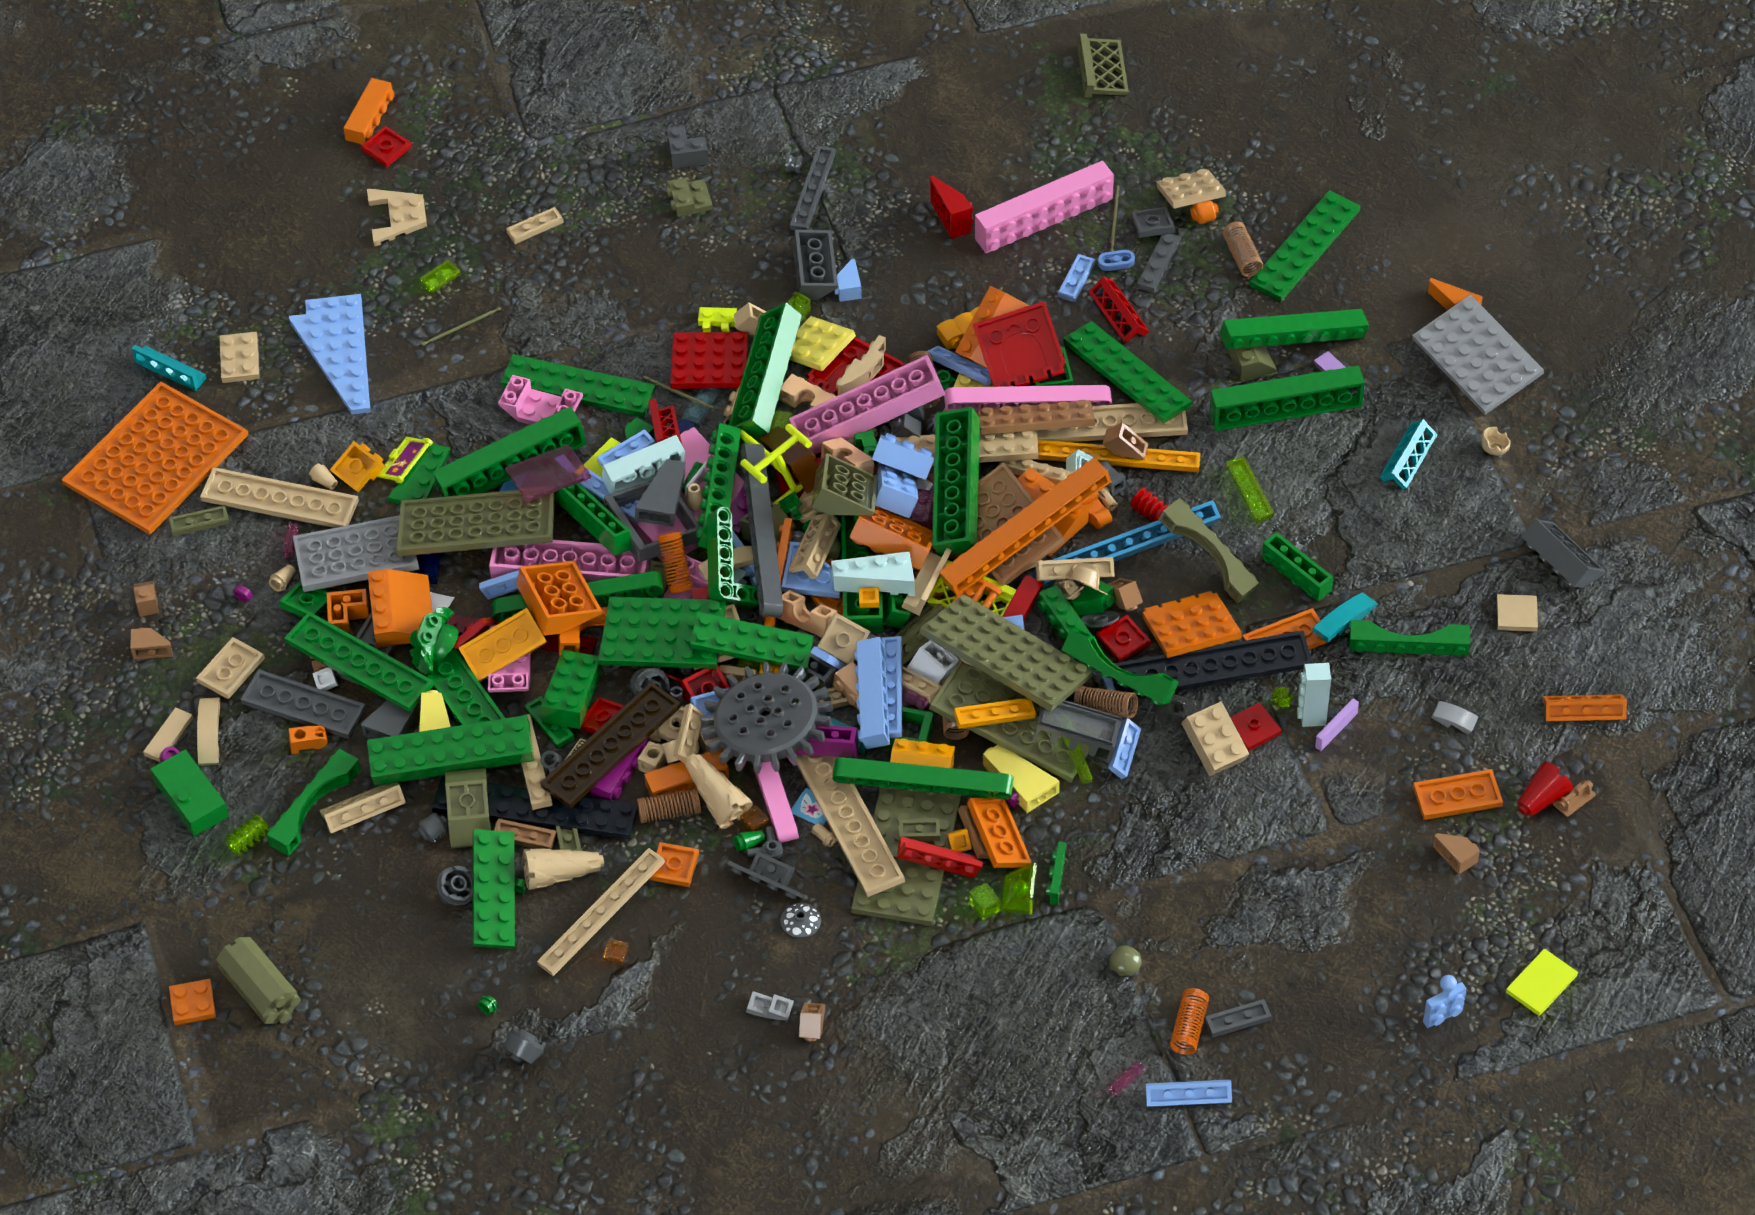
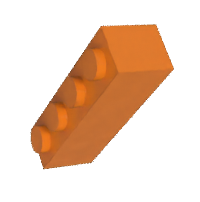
M371 78L343 128L346 141L364 144L373 136V131L379 125L382 114L386 112L388 103L393 100L394 91L392 90L391 82Z
M721 750L713 754L709 751L701 754L707 762L729 778L727 763L723 765L720 762L719 755L722 753ZM683 762L671 763L666 767L654 769L644 774L645 785L652 799L653 796L659 795L660 797L664 793L666 795L669 793L671 796V792L673 794L677 792L678 794V791L682 792L683 790L685 793V790L689 791V789L697 788L685 767L686 764Z

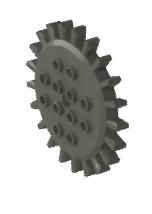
M768 662L763 663V673L753 675L750 667L746 666L744 667L745 679L738 682L730 674L727 677L731 688L727 691L718 686L713 688L715 696L720 698L719 702L705 700L706 710L714 712V715H700V721L702 726L714 725L715 727L701 730L703 740L706 741L718 737V739L707 744L709 752L713 754L724 748L725 750L719 755L720 762L724 765L733 756L737 757L735 761L737 771H741L746 761L753 762L755 774L760 773L762 762H771L772 768L777 772L780 767L778 760L788 757L789 761L795 766L798 764L795 752L802 749L809 755L814 753L812 745L808 742L811 738L822 742L825 741L824 732L817 730V726L831 727L832 725L830 716H819L820 713L833 711L831 701L817 703L829 697L826 686L812 692L820 684L818 676L814 675L806 682H803L802 680L806 674L804 667L801 666L793 676L788 675L787 662L782 663L778 673H771ZM765 711L770 712V714L767 716L761 715V713Z

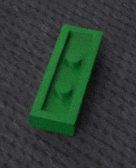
M541 696L524 705L525 711L530 714L534 722L557 749L575 740L574 734L568 727L542 722L541 704L543 698Z
M1058 842V847L1053 849L1052 861L1055 862V865L1050 866L1049 878L1052 879V883L1047 884L1046 895L1050 896V904L1058 905L1066 858V842Z

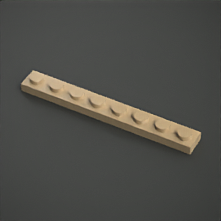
M648 848L537 961L538 965L554 976L665 863L664 858Z

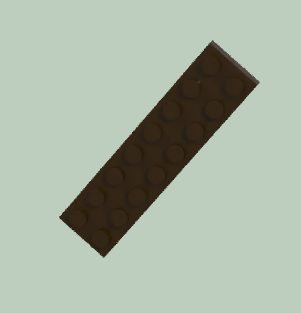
M650 682L540 782L541 787L571 809L681 708V703Z

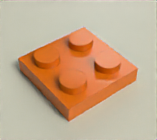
M659 842L656 853L664 858L665 863L650 877V880L690 887L700 854L699 849Z
M211 979L169 986L174 1025L216 1018Z

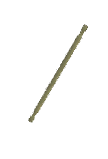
M1118 185L1116 186L1110 252L1114 251L1118 192L1120 188Z
M498 307L495 310H491L428 341H424L421 345L425 346L427 343L440 339L502 309Z
M643 376L644 380H648L653 384L714 410L712 405H708L683 392L671 389V387Z

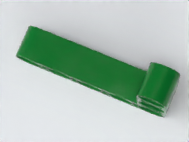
M720 507L707 516L709 598L719 602L726 601L727 606L734 604L738 608L754 609L759 606L757 587L734 583L732 514L728 508Z

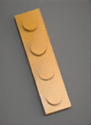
M1023 698L954 708L953 714L958 729L1034 719L1036 711L1032 700Z

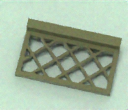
M1080 33L1077 51L1084 98H1092V94L1128 95L1121 40L1088 38L1087 34ZM1090 45H1097L1100 48L1095 50ZM1108 46H1116L1117 49L1112 51ZM1104 50L1109 55L1105 57L1100 52ZM1096 56L1102 61L1097 63L1093 58ZM1114 57L1119 62L1115 64L1110 59ZM1106 63L1111 68L1107 70L1102 65ZM1098 69L1104 74L1099 76L1094 71ZM1116 70L1121 75L1117 77L1112 72ZM1108 76L1114 81L1109 83L1104 78ZM1100 82L1101 84H1103V85L1106 86V87H1105V88H1097L1096 84H1098V83ZM1118 83L1123 89H1117L1114 85Z

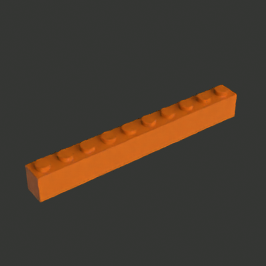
M1095 458L1085 462L1063 481L1054 485L1044 495L1039 496L1017 515L1008 519L998 529L993 530L971 549L962 553L952 563L946 565L939 571L943 582L956 596H959L1110 484L1111 479L1108 471Z

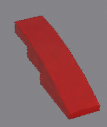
M1026 575L1002 617L1023 615L1025 625V619L1034 607V601L1043 588V582Z

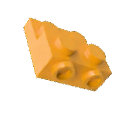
M353 441L330 471L359 493L369 479L375 480L385 468V465L382 463L384 459L377 453L373 455L369 453L371 449L364 443L359 445Z

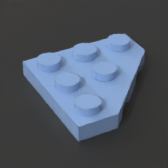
M790 541L781 591L787 592L791 590L798 594L840 599L841 591H834L832 569L826 561L818 577L815 579H810L804 570L791 573L788 570L800 545V542Z

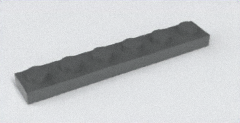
M817 147L790 223V230H809L836 154L835 148Z

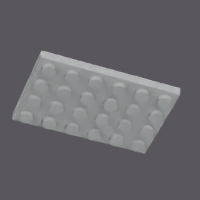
M1469 295L1412 335V339L1484 415L1544 374V369L1472 295Z
M400 515L293 536L303 592L368 580L367 571L392 569L410 572L419 570L416 555H397Z

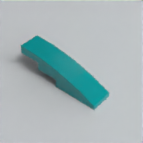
M1362 592L1325 616L1313 627V633L1328 643L1337 634L1341 635L1350 627V620H1362L1378 603Z

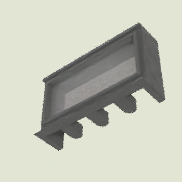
M1064 700L1051 712L1041 707L1032 740L1036 741L1039 731L1043 730L1051 733L1049 742L1053 745L1057 743L1059 736L1071 739L1069 743L1070 750H1076L1078 742L1090 745L1088 750L1090 756L1096 755L1098 747L1109 750L1106 762L1110 763L1115 750L1122 717Z

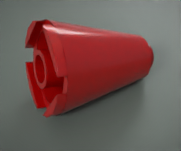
M1544 761L1540 764L1517 802L1518 810L1524 816H1533L1558 801L1561 797L1569 794L1573 790L1572 783L1566 775L1562 777L1558 773L1560 771L1558 767L1548 761Z

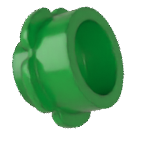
M480 997L478 1007L484 1014L490 1015L497 1009V1002L493 997Z

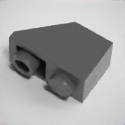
M904 413L878 429V442L881 434L885 436L886 433L896 437H920L921 422Z

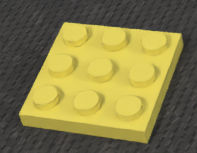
M810 316L797 330L796 340L793 344L792 355L789 360L823 371L856 336L854 330Z

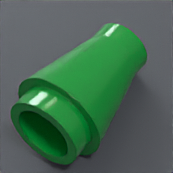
M762 830L740 832L733 837V842L738 852H746L747 849H751L765 841V835Z

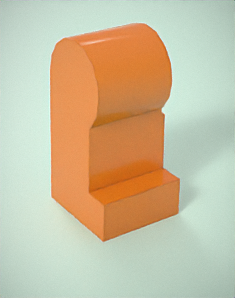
M1097 493L1083 503V505L1089 508L1088 521L1096 529L1112 523L1111 513L1099 501Z
M323 726L289 728L291 755L299 754V750L321 749L328 743L326 730Z

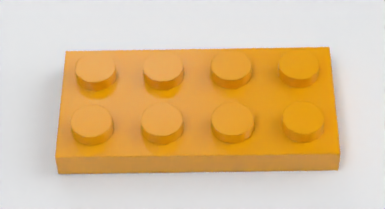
M525 608L460 646L459 650L475 677L481 682L488 678L489 674L498 672L544 645L547 641L528 608Z

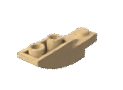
M879 335L875 341L871 342L867 354H863L861 360L854 359L851 365L849 364L846 367L845 374L836 383L838 396L869 382L884 366L886 337Z

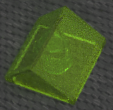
M1036 863L1029 864L1005 875L1001 911L1032 915L1037 881Z

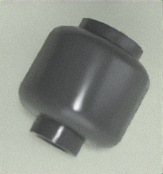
M432 813L419 822L420 827L417 829L425 842L435 843L447 835L448 830L446 827L449 825L443 815L439 817L438 814Z

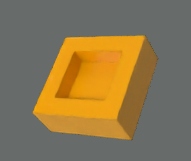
M879 587L859 588L860 608H879Z
M964 828L946 833L951 850L963 852L972 849L968 829Z

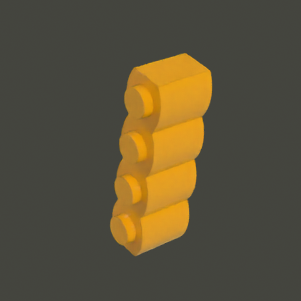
M979 307L937 325V336L947 350L958 347Z

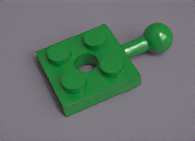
M300 581L279 601V607L302 618L308 612L319 616L327 608V593L329 592L325 591V588L303 592L302 582Z

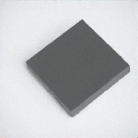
M1167 207L1131 212V218L1139 238L1175 233V226Z

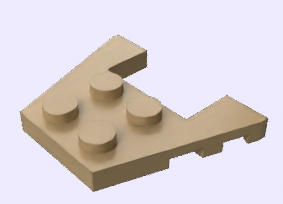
M367 189L369 206L388 204L391 227L372 229L374 246L381 245V242L387 239L389 241L394 240L395 236L402 233L409 234L427 227L422 194Z

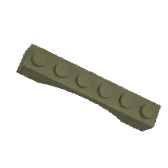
M1179 498L1163 510L1159 520L1171 533L1192 539L1210 553L1221 571L1224 590L1237 604L1255 590L1259 582L1254 574L1248 572L1243 563L1234 557L1230 549L1220 542L1216 534L1206 527L1203 520L1192 512L1186 502Z

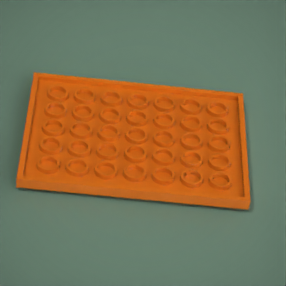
M160 381L62 479V483L151 535L211 474L213 467L217 468L249 435L248 430Z

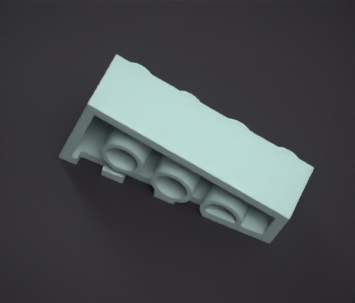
M677 435L603 465L602 479L610 494L651 481L666 459L684 462L685 450Z
M909 552L831 561L834 591L859 593V588L879 587V592H890V595L907 593L908 596H915V580Z
M1329 663L1305 664L1304 670L1300 674L1301 683L1299 684L1298 692L1299 707H1297V718L1301 719L1302 727L1326 726L1331 686Z

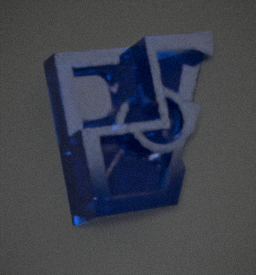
M442 552L416 555L419 570H414V572L428 575L429 584H438Z

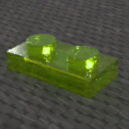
M446 260L419 278L420 284L432 294L459 276L460 269L449 260Z

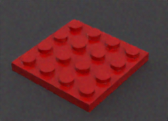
M748 332L673 333L671 389L738 388L747 363Z

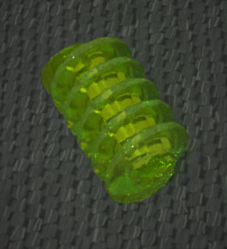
M253 814L251 819L245 821V824L239 825V829H234L233 834L229 833L224 842L231 852L238 857H242L240 850L242 849L247 853L248 848L246 845L248 844L253 848L254 843L252 840L259 843L261 841L259 835L264 838L267 837L265 830H269V827L259 815Z

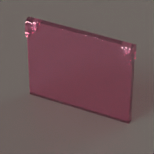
M569 444L505 467L506 472L526 502L591 479L589 471L584 467Z

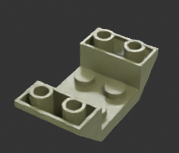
M486 768L445 772L451 848L472 847V832L474 829L491 830Z

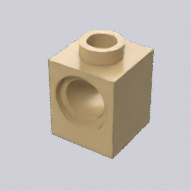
M651 741L648 742L638 757L639 770L645 773L663 768L667 762L662 744Z

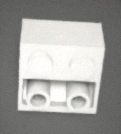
M929 640L918 649L907 669L940 685L943 680L949 677L960 659Z

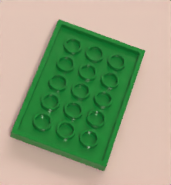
M609 597L598 658L599 665L717 669L719 654L689 647L696 613L702 612L725 617L727 603L726 601L719 602L707 599Z

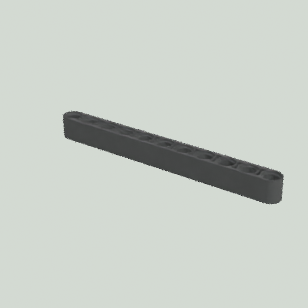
M743 443L741 460L746 459L755 466L765 458L763 445ZM742 467L760 616L781 618L783 599L767 468L765 467L760 471L767 477V481L762 484Z

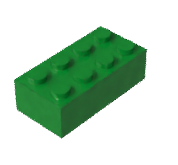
M562 650L541 704V719L543 723L581 729L601 676V665L598 662L599 656Z

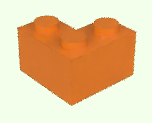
M366 589L327 593L328 622L351 635L350 620L367 619L369 616V602Z

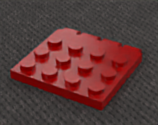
M1045 301L973 324L993 387H1012L1011 383H1014L1015 386H1027L1031 384L1030 377L1036 383L1048 379V371H1050L1052 377L1065 373L1063 366H1066V362Z
M854 337L823 371L813 368L807 374V382L817 385L822 390L832 393L837 397L838 389L836 388V383L838 379L843 377L846 367L849 364L851 365L854 359L861 360L863 354H867L870 344ZM884 352V366L872 380L906 365V363Z

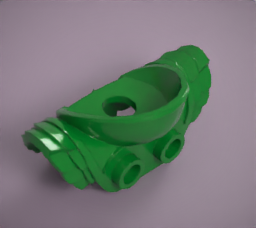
M439 607L436 608L435 613L426 614L421 621L419 630H415L410 634L409 640L414 647L411 651L413 658L411 663L422 674L432 675L433 662L443 659L452 650L458 639V628L446 624L454 614V611L450 608Z

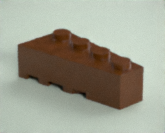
M777 426L760 438L766 450L771 453L792 435ZM798 441L781 456L796 483L802 485L804 491L808 494L814 490L815 474L818 466L814 461L816 459L814 453Z

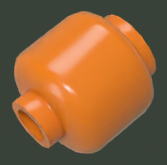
M1209 200L1193 204L1190 208V213L1193 221H1196L1198 224H1205L1214 221L1219 210L1217 204Z

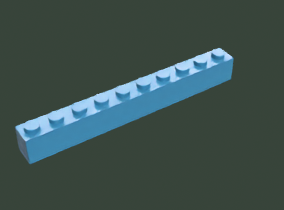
M1213 500L1190 508L1196 516L1203 520L1206 527L1216 524L1221 518ZM1158 520L1053 560L1113 557L1115 562L1180 538L1182 535L1171 533ZM1035 568V570H1034L1033 572H1034L1035 577H1036V579H1037V573H1036V568ZM1057 580L1041 582H1043V588L1053 585Z

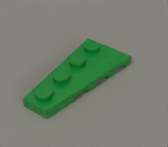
M432 444L406 475L403 483H399L388 496V502L401 505V501L430 498L437 484L433 471L445 466L451 453L450 447Z

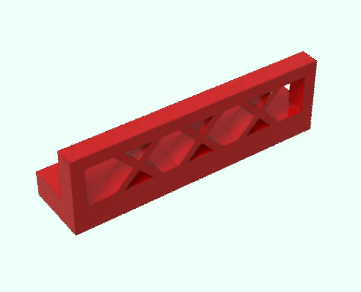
M1103 276L1088 291L1125 343H1128L1137 333L1145 336L1149 332L1146 325L1113 280ZM1103 287V297H1098L1096 292ZM1107 300L1113 301L1112 309L1106 308ZM1116 312H1121V322L1115 321ZM1125 325H1130L1132 330L1125 335Z
M656 398L648 400L656 442L658 443L670 438L667 435L673 433L672 436L677 435L682 444L674 405L659 409Z
M905 837L899 839L897 858L971 878H975L983 865L982 861H978L977 856Z

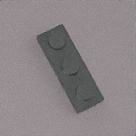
M1262 999L1205 1016V1023L1211 1037L1214 1038L1271 1021L1272 1016L1265 1000Z

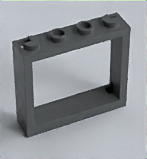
M652 480L606 495L603 500V506L631 530L630 551L638 563L662 555L660 554L661 552L672 550L660 551L661 548L674 546L659 547V545L671 542L659 544L658 541L645 545L620 509L621 506L625 507L626 504L631 502L634 504V501H639ZM680 495L676 515L687 530L681 532L682 538H679L683 539L681 542L686 547L698 542L696 532L700 524H698L692 510L686 506L683 497Z

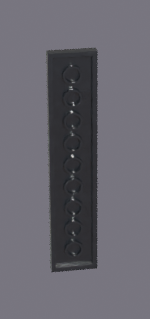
M1297 631L1211 646L1167 658L1166 655H1159L1114 664L1123 670L1139 675L1164 673L1179 681L1175 690L1179 691L1304 669L1305 664H1312V659L1304 632ZM1111 677L1114 691L1134 693V689L1129 686L1127 688L1117 684V680Z
M441 776L431 807L433 813L448 814L444 776ZM487 783L489 820L491 821L503 819L541 828L556 830V826H560V829L567 830L577 828L578 833L627 840L631 838L638 812L637 803L584 796L570 809L550 794L552 806L532 810L527 788Z

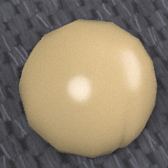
M1488 427L1483 431L1481 445L1484 451L1491 455L1500 456L1509 450L1511 441L1506 433H1499L1497 427Z

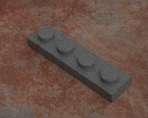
M1171 233L1162 234L1137 283L1138 289L1155 293L1181 242L1180 236Z

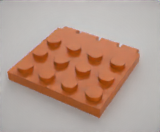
M1212 591L1198 594V598L1193 595L1179 599V603L1176 600L1162 603L1160 608L1158 605L1144 608L1143 619L1167 658L1242 638L1241 630L1217 593H1212Z

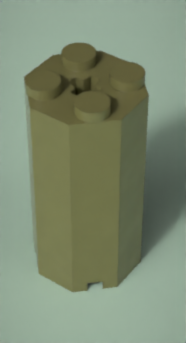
M239 937L234 940L236 944L233 946L230 944L226 945L216 959L219 964V970L264 1024L287 1022L290 1019V1014L301 1002L296 990L251 937Z

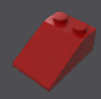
M930 176V202L951 239L971 233L972 224L974 223L972 203L968 202L962 193L938 178Z
M718 665L717 669L705 668L678 684L682 688L683 696L688 704H691L690 697L713 692L715 686L722 689L729 687Z

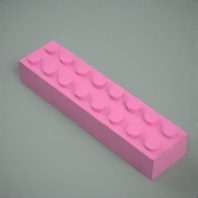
M1102 160L975 214V240L985 253H989L1023 237H1028L1037 231L1044 230L1051 225L1060 223L1072 216L1074 217L1086 210L1093 209L1100 204L1107 203L1113 199L1114 174Z
M926 355L789 418L792 426L812 442L811 447L807 449H810L815 455L821 452L822 442L839 437L848 440L854 437V433L870 430L946 394L929 356Z
M553 540V542L545 544L495 547L492 550L489 568L491 579L517 571L522 566L575 561L587 583L649 572L651 559L638 563L630 550L614 556L600 543Z

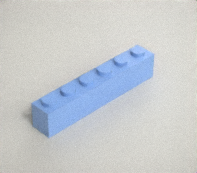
M880 637L857 641V650H854V654L858 662V666H855L856 676L858 677L856 689L859 694L856 702L860 710V714H857L860 726L858 738L860 742L864 743L866 749L890 745L885 647Z

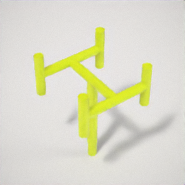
M787 424L785 430L792 436L771 453L764 448L765 458L753 466L746 459H743L740 463L743 468L762 484L767 481V477L760 471L769 464L783 475L790 490L773 502L779 506L780 500L793 492L797 494L803 489L802 485L795 483L781 454L798 441L806 448H810L812 442L791 424ZM741 430L740 438L745 443L759 444L744 430Z

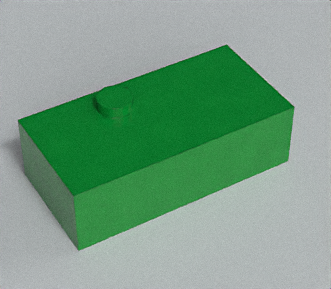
M186 749L151 768L154 783L193 836L202 833L229 817L226 803Z

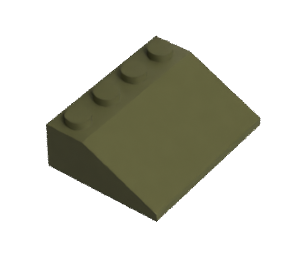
M826 453L816 470L811 507L820 513L828 515L873 516L875 513L878 477Z

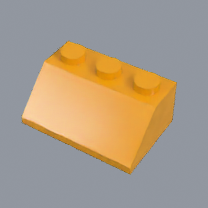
M895 738L890 762L953 768L955 746Z

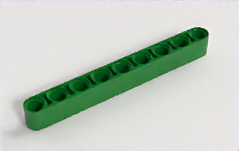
M658 571L587 582L600 607L608 606L609 597L654 598L661 596L664 592L663 575ZM522 595L495 599L492 602V619L495 622L501 623L523 609L528 608Z
M844 757L834 760L832 780L837 783L994 799H1010L1012 797L1014 781L1012 775L1005 773Z

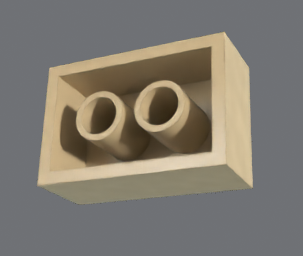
M1222 701L1186 717L1183 721L1182 726L1209 777L1245 761L1249 756V752Z

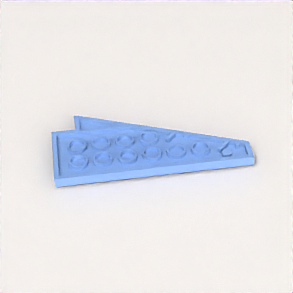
M361 294L305 300L306 314L289 316L290 324L350 413H370Z

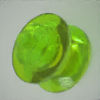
M1276 687L1271 696L1272 701H1276L1275 705L1277 708L1289 707L1293 700V695L1288 694L1289 689L1287 687Z

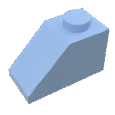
M851 259L837 274L838 288L834 290V293L839 296L840 302L862 299L861 283L855 259Z

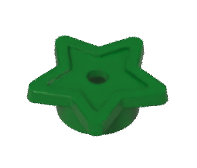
M948 370L937 372L940 383L945 390L948 389L949 384L956 381L955 378L951 377Z

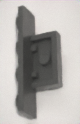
M758 851L750 869H746L729 860L727 862V865L732 866L731 871L739 875L745 872L750 875L748 879L759 884L763 880L768 883L766 887L777 892L779 888L785 890L784 895L795 900L797 896L802 899L804 897V894L787 887L795 870L790 865Z

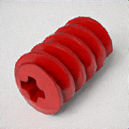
M1142 488L1133 496L1130 506L1140 515H1143L1145 519H1148L1150 523L1158 521L1163 510L1169 505H1164L1162 500L1158 501L1157 496L1152 497L1153 494L1151 492L1147 493V489Z

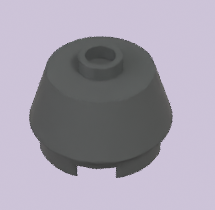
M642 668L637 670L631 677L630 688L634 697L650 682L665 692H669V679L658 668Z
M462 866L449 867L439 874L437 893L443 903L450 906L467 904L472 900V876L467 868Z
M514 1025L511 1031L507 1033L504 1049L511 1053L510 1058L519 1063L525 1061L532 1064L544 1053L543 1050L547 1044L543 1041L539 1044L536 1036L523 1029H520L518 1032L519 1028Z

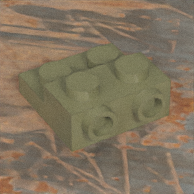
M686 178L668 181L669 186L666 187L668 198H672L670 200L671 209L676 211L677 217L713 210L704 179L687 182Z

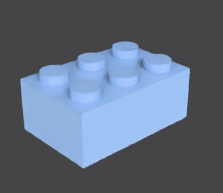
M888 433L885 436L881 434L872 460L926 480L935 455L932 454L933 451L925 447L918 449L914 447V443L907 440L903 442L897 441L896 436Z
M880 464L875 475L878 477L875 506L910 518L918 500L916 477L888 465Z

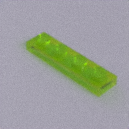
M1245 457L1226 461V467L1255 523L1274 518V512Z

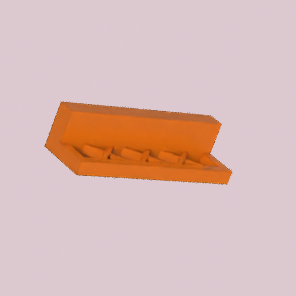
M1623 694L1543 696L1546 721L1626 720L1627 700Z

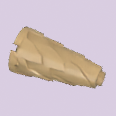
M692 754L686 759L685 767L720 828L725 829L734 824L732 820L737 818L739 821L749 812L753 802L737 786H734L723 773H720L700 754Z
M570 849L523 850V861H525L523 870L528 890L572 880L576 877L600 871L601 867H604L603 855H599L598 852L571 851Z

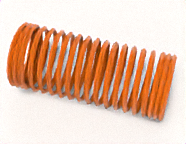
M681 531L657 536L659 544L671 542L659 545V547L674 545L660 549V551L672 549L660 554L675 552L662 555L661 557L673 556L662 559V561L676 559L663 562V564L678 562L666 565L664 568L680 565L664 570L679 569L666 572V575L681 572L666 576V578L680 576L667 579L666 581L682 579L667 583V585L684 582L668 586L669 593L673 594L693 589V585L690 583L692 580H689L691 578L689 576L690 573H687L690 571L689 567L686 566L688 565L687 559H685L687 556H683L686 554L684 552L685 549H682L685 546L681 542L683 539H679L682 538Z
M1189 988L1183 991L1170 1041L1171 1049L1179 1054L1190 1055L1194 1054L1197 1050L1209 1002V996L1204 991L1196 988ZM1188 995H1195V996H1199V997L1203 998L1204 1000H1202V999H1200V998H1197V997H1186V996H1188ZM1188 998L1198 999V1000H1200V1001H1202V1002H1199V1001H1196V1000H1190V999H1188ZM1176 1041H1178V1042H1180V1043H1182V1044H1185V1045H1192V1047H1187V1046L1180 1045V1044H1178ZM1174 1043L1183 1048H1190L1191 1050L1181 1049L1177 1047Z

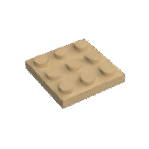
M1200 169L1190 174L1183 173L1178 177H1166L1156 181L1158 190L1173 208L1226 197V191L1223 186L1206 169Z

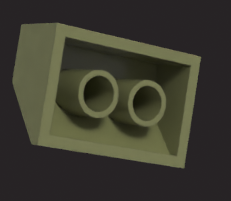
M1266 346L1227 349L1240 380L1276 372V367Z

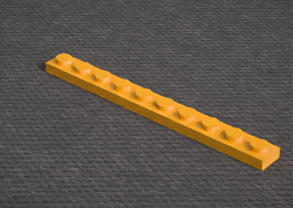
M1038 440L1039 459L1037 460L1066 462V458L1079 449L1093 456L1099 463L1106 460L1112 466L1199 472L1200 453L1147 449L1145 459L1140 460L1115 455L1104 445Z

